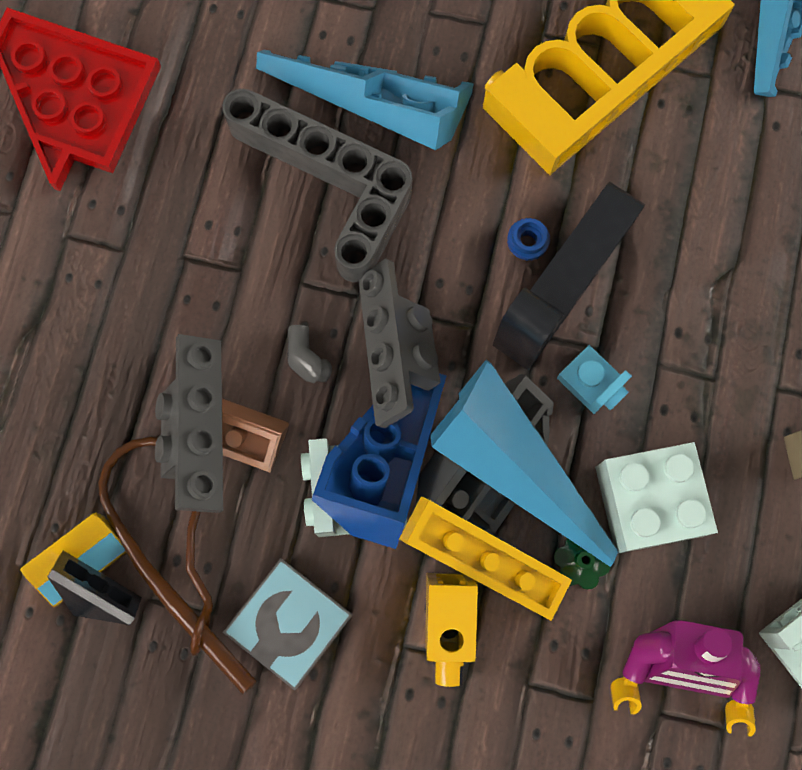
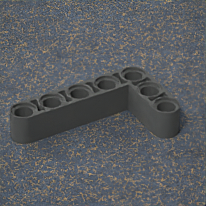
M242 88L229 92L224 98L222 106L228 128L233 137L360 198L334 247L337 270L341 277L350 282H359L364 274L378 263L412 196V172L408 165L397 158L251 90ZM243 112L253 113L246 119L236 118ZM279 129L290 131L283 137L273 136V133ZM317 146L327 148L326 152L319 155L309 153L312 148ZM355 163L362 164L365 167L362 171L356 173L346 170L349 165ZM389 181H397L403 187L391 191L384 188L383 185ZM370 216H379L384 219V222L377 227H370L364 223V220ZM352 251L361 252L366 256L363 261L357 264H351L344 260L346 254Z

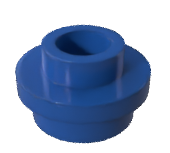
M525 218L515 222L507 236V244L510 251L522 260L540 258L547 251L550 243V234L546 226L532 218ZM526 235L531 236L535 240V244L533 246H525L520 238Z

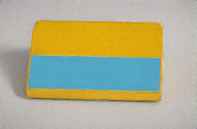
M93 513L25 564L20 571L51 606L56 607L63 600L47 576L63 550L100 573L126 554V551L105 516Z

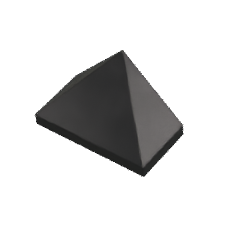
M64 550L47 576L73 616L130 625L135 619L142 599L141 596Z

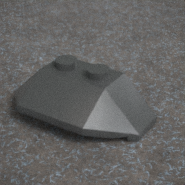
M520 374L506 382L505 385L548 446L550 433L549 415H552L554 402L526 375ZM438 451L435 452L419 474L416 505L422 496L490 534L497 531L516 504Z

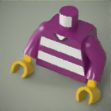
M674 620L650 633H644L637 637L622 671L624 677L618 678L611 683L610 690L613 708L617 710L621 702L628 700L630 713L633 715L637 714L642 707L638 684L644 682L719 697H732L734 700H731L725 706L727 732L731 734L732 725L743 722L747 724V735L751 737L756 731L754 707L752 704L756 701L761 671L760 664L755 655L747 647H743V634L741 632Z

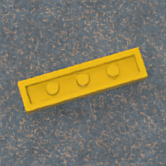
M422 496L399 537V540L551 621L572 579Z

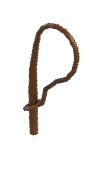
M145 437L131 440L116 449L103 466L98 482L102 507L111 527L137 572L168 612L191 636V654L196 656L202 649L244 695L257 681L210 630V617L213 608L212 597L195 569V531L201 512L192 511L187 527L186 572L204 603L201 614L198 616L148 561L122 523L109 499L107 483L111 470L118 460L135 448L150 445L156 446L158 438Z

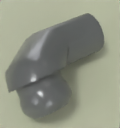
M305 325L289 326L287 360L290 368L307 382L327 381L332 374V365L327 359H320L318 355L309 349V327Z

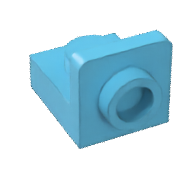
M588 345L558 375L557 379L595 414L603 405L609 410L613 409L629 393L623 385L632 375L626 370L620 375L602 356Z

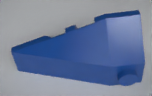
M439 373L441 383L429 391L411 384L413 411L386 428L376 426L372 405L363 417H359L351 426L350 432L338 446L335 445L326 456L312 501L351 536L390 548H397L399 537L402 534L447 375Z

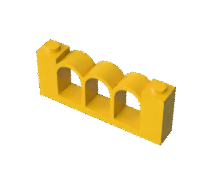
M607 0L605 5L587 6L578 11L570 20L564 41H545L536 46L528 55L524 69L518 63H515L506 72L503 70L496 72L485 85L483 109L551 175L719 31L725 24L735 4L731 0ZM629 1L642 3L650 8L676 34L658 48L623 14L618 5ZM592 34L602 36L610 41L636 68L617 84L581 49L577 43L578 38ZM551 68L562 70L586 91L596 103L574 120L539 85L534 77L536 73Z

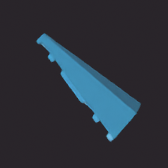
M270 50L257 52L256 69L434 150L452 140L473 91V83L462 81L461 85L453 88L437 84L436 77L425 75L424 80L398 74L395 70L335 61L333 65H330V68L311 64L310 57L299 55L296 60L273 54Z
M485 360L459 392L457 403L431 433L432 448L611 567L618 554L617 548L604 532L557 459L498 375L492 363Z

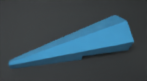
M761 0L754 81V94L775 97L778 92L775 82L779 70L789 66L792 57L787 52L792 40L802 36V0Z

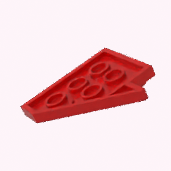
M8 7L0 20V68L51 186L55 190L61 191L74 161L113 173L161 69L158 58Z

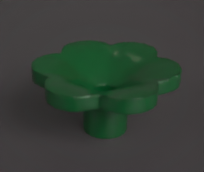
M568 538L565 540V546L558 548L553 555L555 564L560 568L559 573L572 579L569 586L578 584L583 589H593L598 585L599 577L606 575L610 570V566ZM583 556L587 558V564L582 562Z

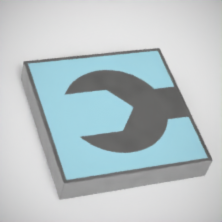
M280 558L223 633L293 690H296L353 614Z

